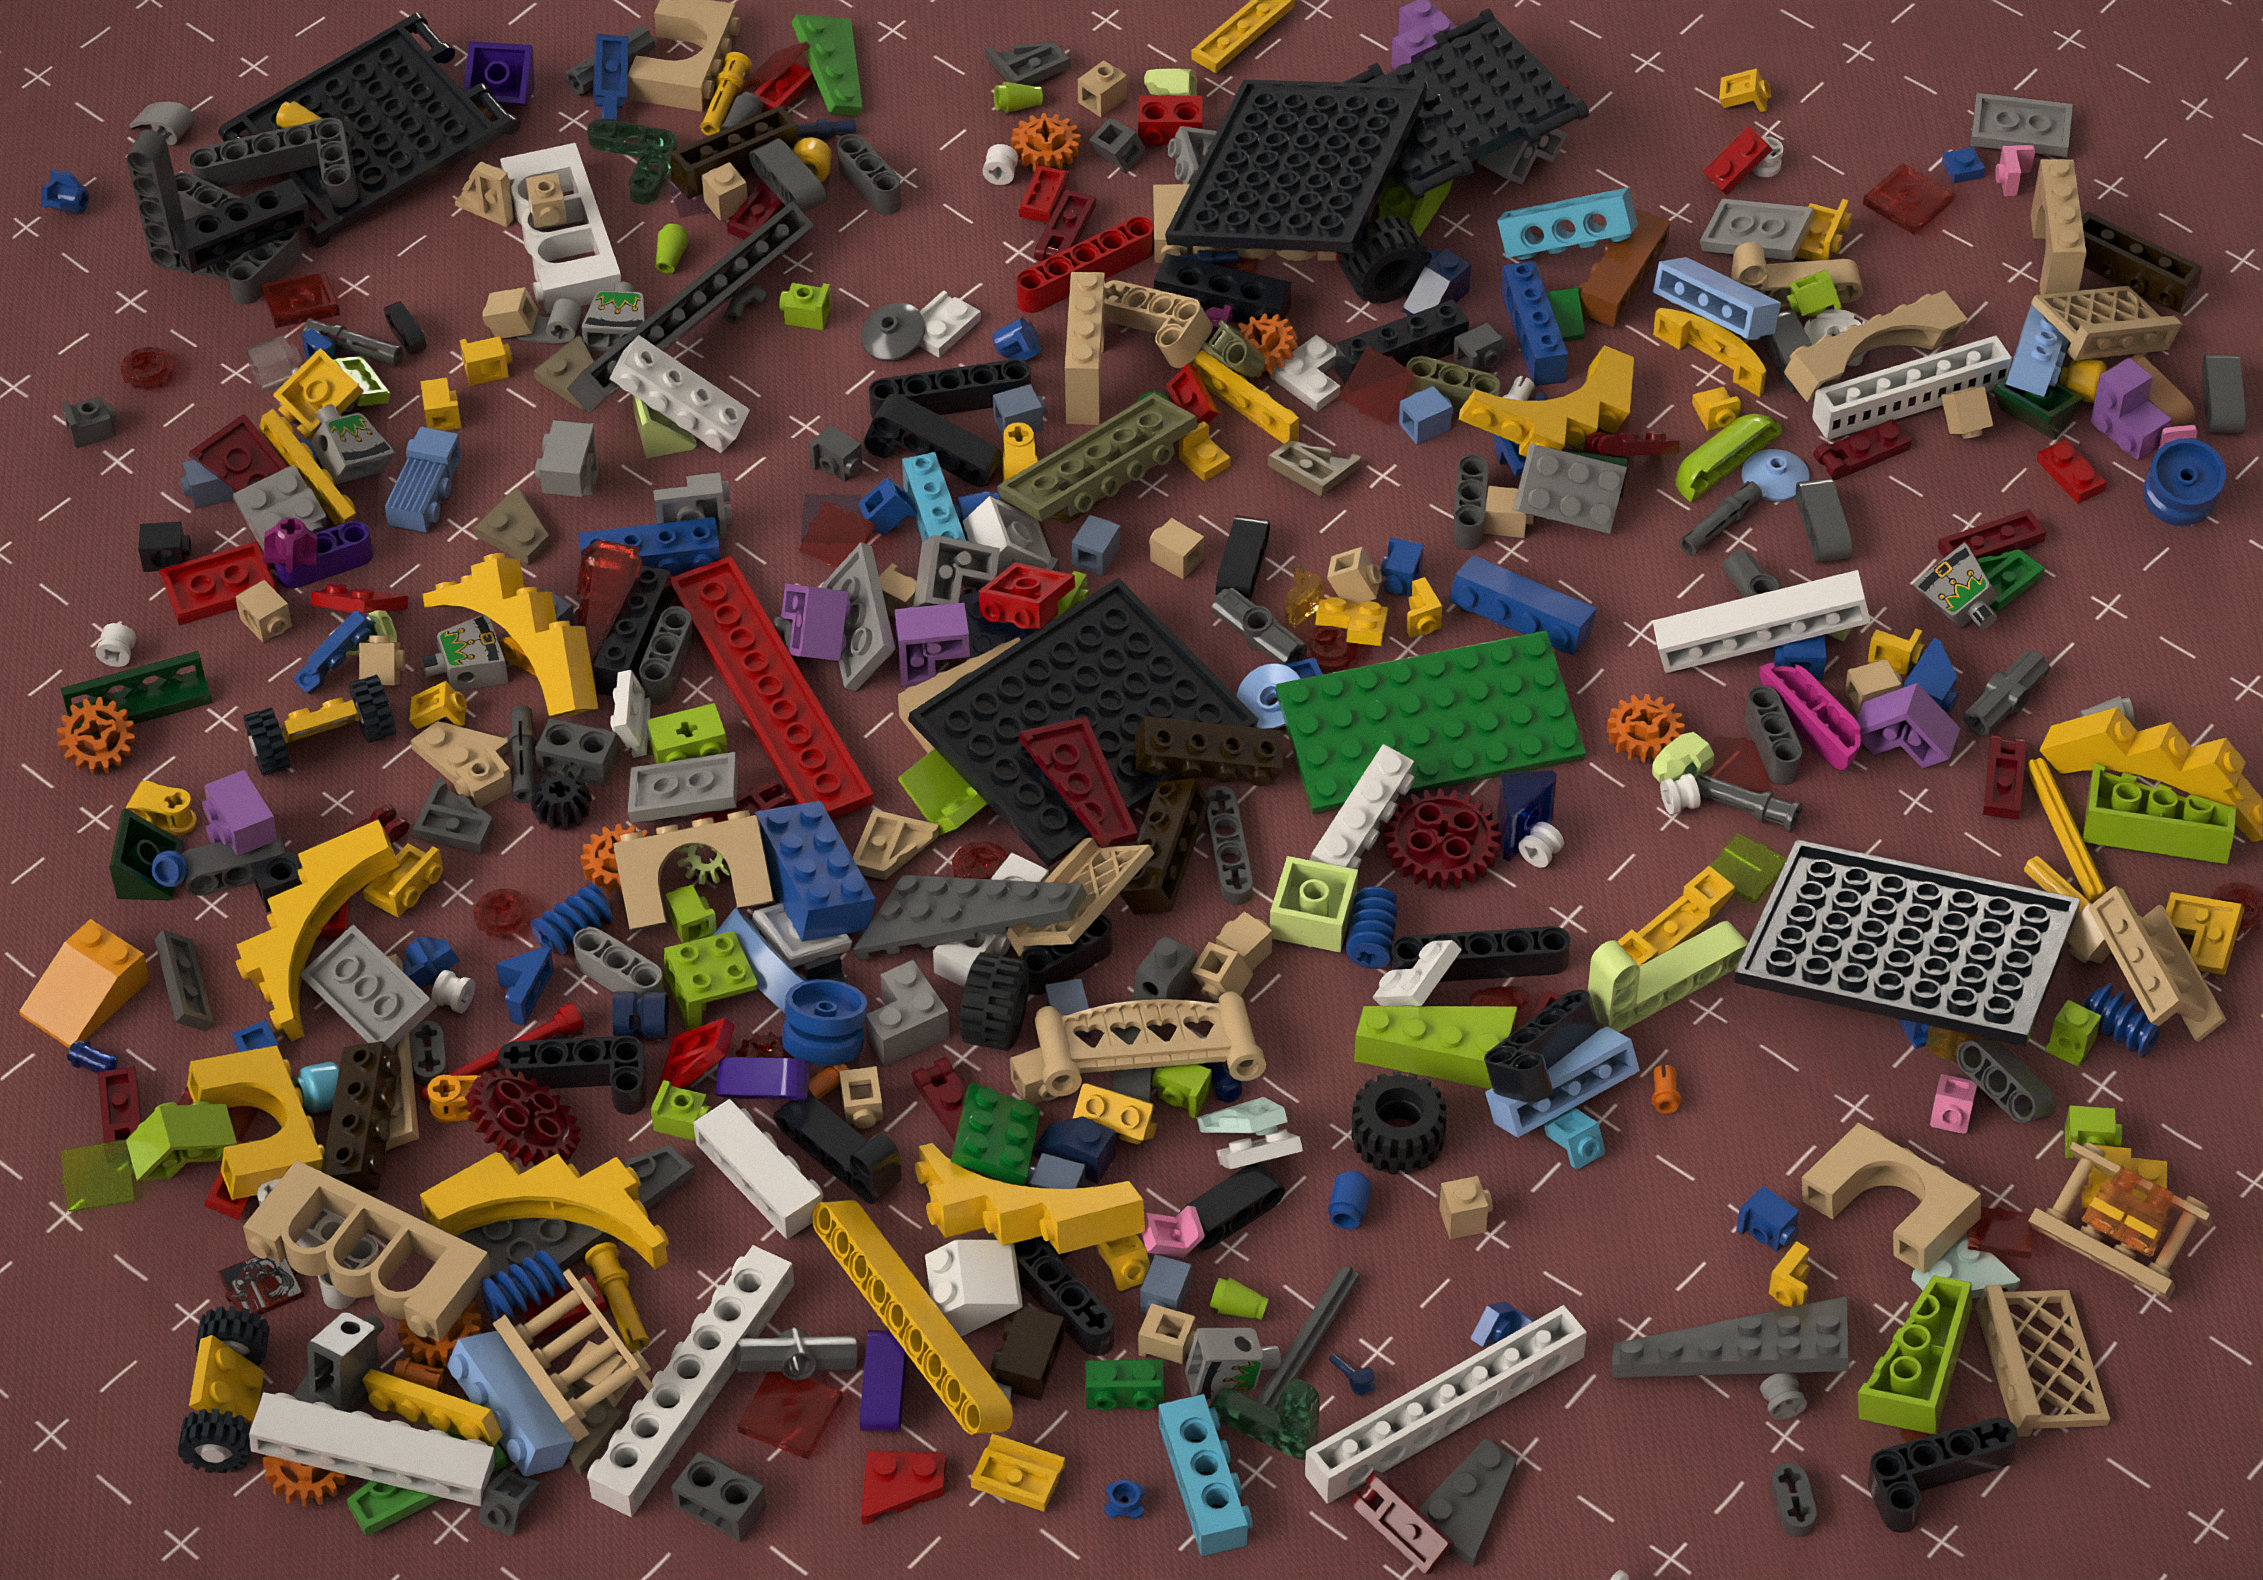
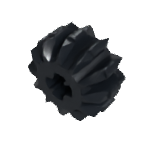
M556 770L553 777L550 778L542 775L541 784L533 785L532 800H530L531 809L536 814L540 824L548 823L551 830L559 825L567 831L569 824L573 823L580 826L582 817L589 816L592 797L591 791L586 786L583 777L575 778L571 771L563 776Z

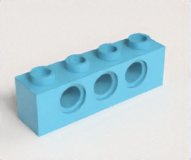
M1629 187L1507 211L1497 220L1506 258L1517 256L1518 260L1532 258L1537 255L1536 252L1548 250L1549 254L1560 253L1567 250V246L1579 244L1580 248L1594 246L1599 243V240L1611 238L1612 242L1625 240L1630 237V234L1638 226ZM1593 214L1603 215L1607 225L1601 226L1595 223ZM1561 221H1571L1575 226V231L1569 232L1565 230ZM1537 226L1541 228L1544 237H1535L1531 233L1530 227Z
M935 452L902 459L904 489L910 495L918 513L914 518L922 541L924 542L933 535L966 541Z
M1204 1394L1159 1404V1428L1201 1557L1247 1546L1248 1529L1253 1528L1252 1517L1249 1507L1247 1505L1241 1506L1238 1497L1242 1495L1240 1480L1236 1472L1230 1473L1227 1464L1231 1463L1230 1451L1226 1440H1219L1217 1431L1220 1430V1423L1215 1407H1208ZM1195 1439H1196V1440H1201L1202 1442L1193 1443V1442H1190V1440H1195ZM1202 1472H1210V1473H1213V1474H1212V1475L1205 1476V1475H1201L1200 1473H1202ZM1212 1505H1222V1506H1224V1507H1223V1508L1216 1509V1508H1212V1507H1210V1506H1212Z

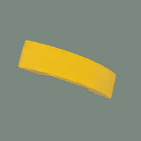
M1659 308L1656 311L1653 335L1678 350L1687 343L1733 369L1734 383L1758 397L1764 394L1766 369L1757 354L1743 340L1724 327L1703 317L1666 308Z
M1708 866L1684 886L1683 896L1638 933L1630 930L1617 942L1641 966L1693 938L1735 892V886L1711 866Z

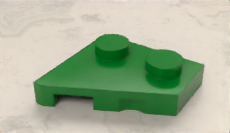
M2019 549L2005 552L1996 557L1988 556L1978 559L1981 568L1998 595L1997 600L1989 606L1997 612L2044 576L2045 567Z

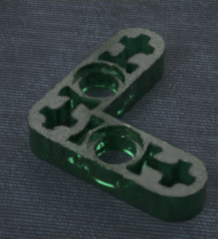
M598 119L591 122L587 127L589 145L593 149L639 157L628 184L631 200L640 205L654 202L658 198L671 169L670 152L678 149L676 135L666 129L608 119ZM630 137L640 138L638 142L634 143L625 141V139ZM650 164H658L661 166L659 169L649 170L645 168Z
M1291 1379L1280 1394L1279 1412L1226 1388L1219 1390L1209 1408L1215 1407L1221 1423L1299 1460H1305L1306 1450L1315 1446L1318 1442L1320 1396L1312 1385L1300 1379Z

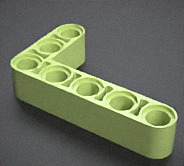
M1723 921L1641 966L1631 958L1617 941L1610 940L1605 942L1592 955L1588 992L1591 995L1597 1020L1603 1027L1608 1026L1617 1032L1631 1027L1737 969L1748 945L1747 940L1730 922Z

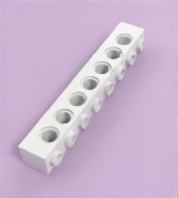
M752 1245L745 1257L741 1256L737 1259L725 1285H719L715 1290L711 1305L705 1313H700L696 1317L691 1333L686 1340L676 1345L671 1355V1361L664 1371L660 1370L654 1376L651 1382L654 1387L647 1393L643 1401L638 1400L634 1404L628 1422L622 1430L618 1429L615 1431L610 1439L608 1450L601 1460L596 1459L591 1465L587 1479L589 1480L592 1499L629 1517L635 1514L737 1368V1340L740 1338H758L795 1285L793 1264L754 1245ZM710 1347H714V1348H715V1349H712V1350H705V1349L710 1348ZM689 1376H694V1378L692 1379H684ZM669 1405H674V1407L672 1408H664ZM646 1435H654L650 1438H643ZM627 1464H633V1466L628 1468L622 1467Z
M1562 1305L1306 1450V1478L1327 1504L1365 1483L1373 1470L1381 1473L1385 1472L1584 1358L1587 1332L1569 1310Z

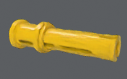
M730 52L724 59L725 67L716 78L717 90L700 125L701 131L707 136L721 131V126L735 95L739 94L744 87L743 79L750 72L752 62L742 53Z
M611 1242L597 1244L585 1254L586 1264L593 1268L597 1278L595 1282L602 1295H606L626 1348L629 1352L641 1351L643 1348L639 1340L642 1341L643 1346L647 1347L650 1339L645 1332L628 1290L629 1275L625 1269L621 1268L617 1258L619 1250Z

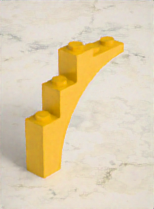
M1604 345L1589 365L1585 384L1580 389L1564 397L1550 400L1521 401L1498 397L1475 389L1460 409L1459 420L1520 444L1519 454L1527 457L1530 443L1560 451L1565 444L1582 450L1585 446V439L1589 434L1595 433L1598 428L1614 434L1630 414L1634 357Z
M504 553L484 556V562L471 565L472 575L461 577V583L456 584L454 581L439 583L435 585V591L422 594L425 608L466 607L485 614L502 626L520 645L531 662L543 689L549 716H573L598 709L585 626H570V621L557 622L552 592H538L537 587L524 588L519 558H505Z
M2115 707L2052 725L2040 748V752L2059 774L2092 771L2093 765L2096 763L2106 766L2108 771L2136 774L2161 781L2189 794L2236 808L2235 825L2252 842L2263 840V799L2242 775L2246 761L2226 737L2192 747L2172 722L2137 731L2119 708Z
M379 819L299 853L298 856L303 868L298 869L297 872L302 884L267 899L272 913L267 915L271 930L236 944L241 959L236 960V964L243 980L251 979L257 991H262L267 1003L273 1002L275 1009L269 1011L273 1024L278 1032L284 1029L291 1042L305 1036L300 1016V985L302 977L299 974L304 971L305 963L315 940L322 931L321 928L353 894L373 879L399 866L389 837Z
M933 1143L918 1146L919 1162L915 1163L916 1175L919 1183L927 1186L931 1197V1202L926 1205L927 1215L930 1223L937 1225L945 1238L986 1228L988 1233L994 1234L1001 1246L1043 1236L1046 1242L1050 1241L1058 1254L1145 1232L1143 1199L1130 1181L1075 1189H1049L1012 1185L985 1178L962 1168L958 1164L952 1163Z
M494 1152L420 1194L424 1217L427 1221L453 1236L462 1234L470 1229L505 1220L523 1218L561 1219L588 1225L616 1237L636 1250L655 1270L668 1263L666 1246L669 1245L668 1238L659 1225L653 1226L648 1220L647 1211L639 1200L638 1187L641 1186L639 1177L632 1167L625 1168L617 1157L580 1177L575 1166L571 1163L566 1165L558 1153L521 1173L514 1161L507 1162L501 1153Z

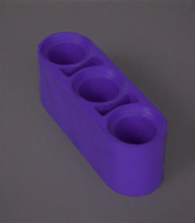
M351 521L315 533L317 535L316 565L293 564V571L291 573L286 572V564L275 563L279 583L283 587L291 589L369 563L374 555L369 527L361 521Z
M723 1057L719 1060L715 1095L737 1099L807 1100L811 1062L792 1058Z
M868 1330L860 1407L861 1431L900 1432L908 1354L888 1330Z

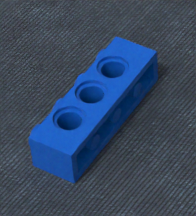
M1530 261L1503 265L1501 295L1530 379L1535 386L1566 382L1568 353L1536 262Z

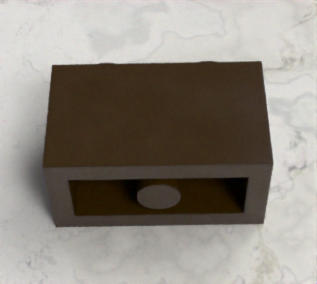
M1023 1306L1018 1309L1015 1318H1009L1005 1325L1003 1333L1005 1344L1002 1351H995L991 1363V1372L995 1373L996 1382L1012 1386L1011 1393L1041 1401L1064 1341V1317Z

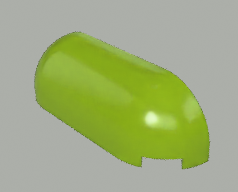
M1747 414L1737 418L1682 461L1675 478L1678 491L1692 503L1742 465L1751 455L1759 452L1781 435L1782 426L1771 417L1763 414Z

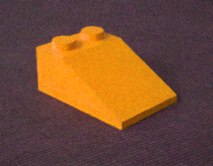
M90 919L64 942L20 1009V1016L74 1051L150 981L144 953Z

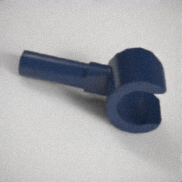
M1336 1353L1330 1356L1329 1361L1345 1374L1354 1394L1362 1395L1376 1389L1372 1382L1375 1380V1375L1370 1367L1356 1371Z

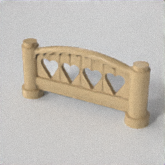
M1232 991L1222 994L1218 999V1003L1173 999L1135 1000L1102 1005L1063 1016L1055 1007L1046 1006L1039 1009L1035 1017V1026L1045 1065L1042 1077L1046 1091L1054 1096H1067L1077 1091L1082 1083L1080 1073L1227 1061L1230 1075L1234 1079L1249 1081L1259 1077L1266 1069L1262 1049L1255 1043L1244 1000L1238 993ZM1205 1020L1214 1024L1207 1037L1203 1039L1184 1025L1186 1022L1199 1023ZM1168 1023L1177 1026L1170 1041L1166 1042L1147 1028L1150 1025L1163 1026ZM1131 1026L1141 1030L1134 1043L1130 1045L1126 1044L1111 1031L1113 1028L1126 1029ZM1094 1029L1104 1032L1097 1046L1093 1048L1074 1034L1076 1031L1090 1032Z

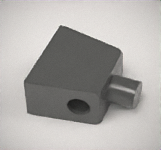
M1169 937L1159 939L1154 949L1136 971L1133 1001L1151 999L1185 1000L1198 984V981L1191 973L1192 968L1197 962L1196 952Z
M348 1312L341 1313L307 1344L310 1394L340 1409L347 1404L363 1383L362 1379L370 1369H374L377 1364V1337L385 1328L383 1321L377 1315L367 1313L360 1319Z

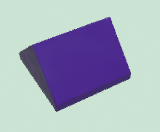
M469 41L463 92L484 83L492 90V96L500 105L526 106L534 91L533 46Z

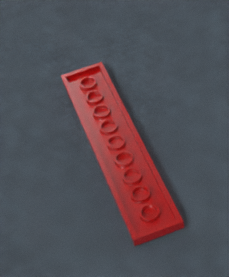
M729 556L671 577L672 592L680 607L686 608L690 612L692 627L789 794L794 798L795 804L821 801L831 820L874 804V793L733 557Z

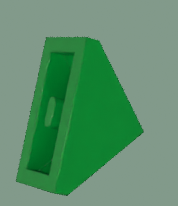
M1578 287L1546 291L1563 342L1584 339L1585 331Z

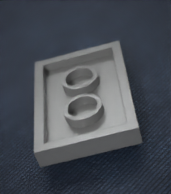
M1977 93L1970 146L2002 149V146L2033 145L2036 154L2067 157L2073 104Z
M1721 199L1700 239L1701 250L1734 254L1735 249L1739 245L1747 242H1756L1762 246L1765 258L1794 260L1815 219L1813 207Z
M1530 443L1513 510L1610 534L1627 467Z
M736 752L632 767L628 802L630 822H651L663 818L684 817L696 813L736 808L738 759Z

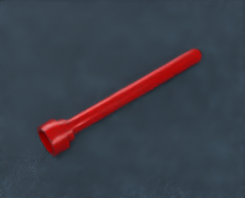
M570 1002L557 1009V1014L552 1016L553 1020L511 1042L547 1040L558 1033L561 1035L566 1033L573 1035L585 1027L578 1010ZM501 1047L447 1075H479L499 1065L498 1052ZM428 1085L422 1087L419 1092L420 1098L424 1101L430 1100L427 1092ZM443 1085L444 1093L447 1092L446 1085Z

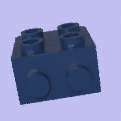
M981 588L964 590V594L960 595L959 603H965L969 631L970 657L968 659L982 655L998 645L1007 643L1019 637L1022 640L1032 634L1034 629H1022L1011 622H990L985 617L980 616L978 591Z

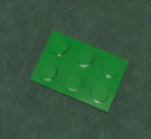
M970 1083L964 1099L951 1162L1009 1184L1023 1186L1027 1178L1041 1108L1033 1106L1027 1101L1017 1100L998 1093L989 1087Z

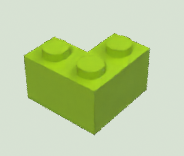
M200 1101L192 1105H177L175 1102L161 1104L126 1139L137 1181L171 1179L186 1163L221 1161L224 1147L237 1145L226 1104H210L209 1101Z

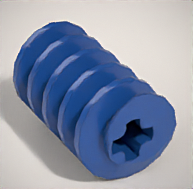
M590 882L588 888H580L576 895L568 896L565 903L556 904L553 911L548 910L544 912L542 919L535 918L532 920L531 928L535 938L542 947L551 948V952L556 949L561 955H565L567 953L565 941L574 947L573 939L578 931L588 926L602 930L600 918L607 924H611L614 919L610 905L603 892Z
M1374 886L1365 887L1354 896L1346 953L1348 958L1361 967L1380 969L1390 963V952L1392 951L1394 929L1396 928V918L1398 916V908L1395 905L1397 896L1390 890Z
M2108 983L2102 989L2097 988L2093 990L2082 1006L2101 1015L2099 1024L2101 1032L2106 1036L2113 1034V1039L2118 1044L2126 1041V1049L2130 1052L2138 1050V1057L2144 1058L2155 1045L2161 1032L2160 1026L2152 1024L2144 1010H2141L2139 1013L2135 1012L2138 1000L2135 998L2127 1005L2123 1004L2126 995L2123 990L2116 996H2111L2114 986L2112 983Z
M544 1250L536 1252L535 1261L530 1257L523 1258L522 1268L517 1264L509 1265L508 1275L503 1271H497L494 1274V1282L487 1277L480 1281L484 1303L495 1321L499 1319L500 1312H503L510 1320L513 1319L514 1305H517L524 1313L527 1312L526 1299L528 1298L537 1306L541 1305L540 1292L542 1291L551 1299L555 1298L554 1285L556 1284L563 1291H569L567 1280L557 1260Z

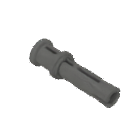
M1702 772L1695 779L1700 796L1753 814L1758 822L1764 823L1769 821L1785 827V831L1790 833L1794 831L1802 812L1801 802L1795 801L1790 803L1774 797L1773 792L1767 791L1761 794L1716 779Z

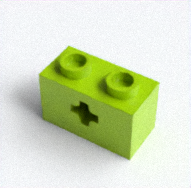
M715 703L646 720L649 744L656 764L728 753L726 733Z

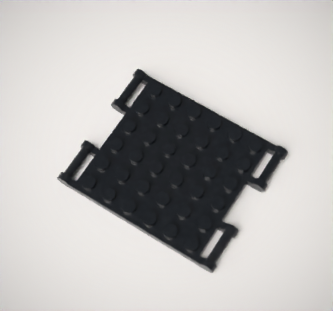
M1489 8L1479 13L1480 16L1445 33L1441 31L1432 35L1438 43V50L1429 51L1423 57L1409 64L1400 65L1395 71L1386 75L1376 62L1368 66L1367 71L1344 81L1346 83L1414 84L1426 86L1427 97L1390 174L1414 201L1425 196L1424 193L1461 175L1466 177L1474 173L1471 162L1522 137L1532 145L1540 141L1541 136L1575 119L1581 121L1589 117V111L1585 102L1582 99L1578 100L1495 18Z
M415 13L227 121L219 128L218 135L226 142L242 138L239 134L244 130L252 136L282 129V127L276 124V117L281 105L286 101L289 103L293 101L299 103L321 117V119L337 118L342 121L351 146L358 188V198L352 205L340 208L331 204L322 179L320 165L284 173L288 179L293 180L307 202L325 220V222L317 225L311 218L312 226L304 229L309 234L308 239L315 247H322L328 243L330 237L492 141L504 134H515L520 129L521 122L514 114H509L492 96L493 92L486 84H478L466 92L459 88L438 65V63H449L455 56V50L450 44L442 42L428 26V21L422 14ZM411 33L419 34L432 49L426 51ZM475 104H483L497 121L492 123Z

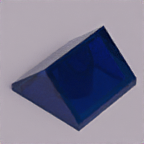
M1552 770L1501 773L1497 821L1499 822V832H1501L1503 858L1508 862L1520 852L1518 848L1519 842L1525 836H1530L1531 828L1536 823H1549L1553 820L1557 773Z

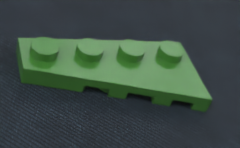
M796 14L792 21V26L829 113L858 116L862 109V100L851 19Z
M450 1431L445 1432L452 1438L467 1440L461 1435ZM498 1443L494 1446V1468L492 1473L508 1465L507 1458ZM370 1480L347 1499V1504L367 1537L443 1497Z

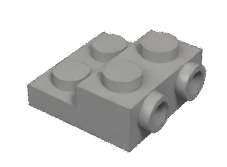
M1184 126L1179 127L1175 137L1170 140L1168 145V155L1171 158H1175L1177 163L1175 167L1176 179L1182 180L1183 184H1191L1217 131Z
M295 464L233 493L234 501L263 552L265 532L275 527L284 518L300 519L305 523L306 528L313 533L323 531V527L327 526L325 512L311 488L308 489Z
M720 472L686 476V487L653 490L657 524L715 517L718 540L728 539L726 525L733 524L731 504H724V502L731 501L729 482L721 481Z

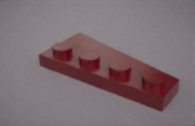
M242 414L189 451V456L235 491L242 490L288 467L245 414Z
M1087 716L1020 732L1019 741L1101 848L1136 840L1138 832Z

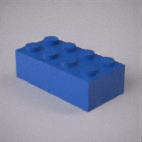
M816 801L754 812V815H757L759 818L772 888L780 903L783 904L784 910L793 923V927L796 929L801 942L865 931L871 921L875 897L822 802Z

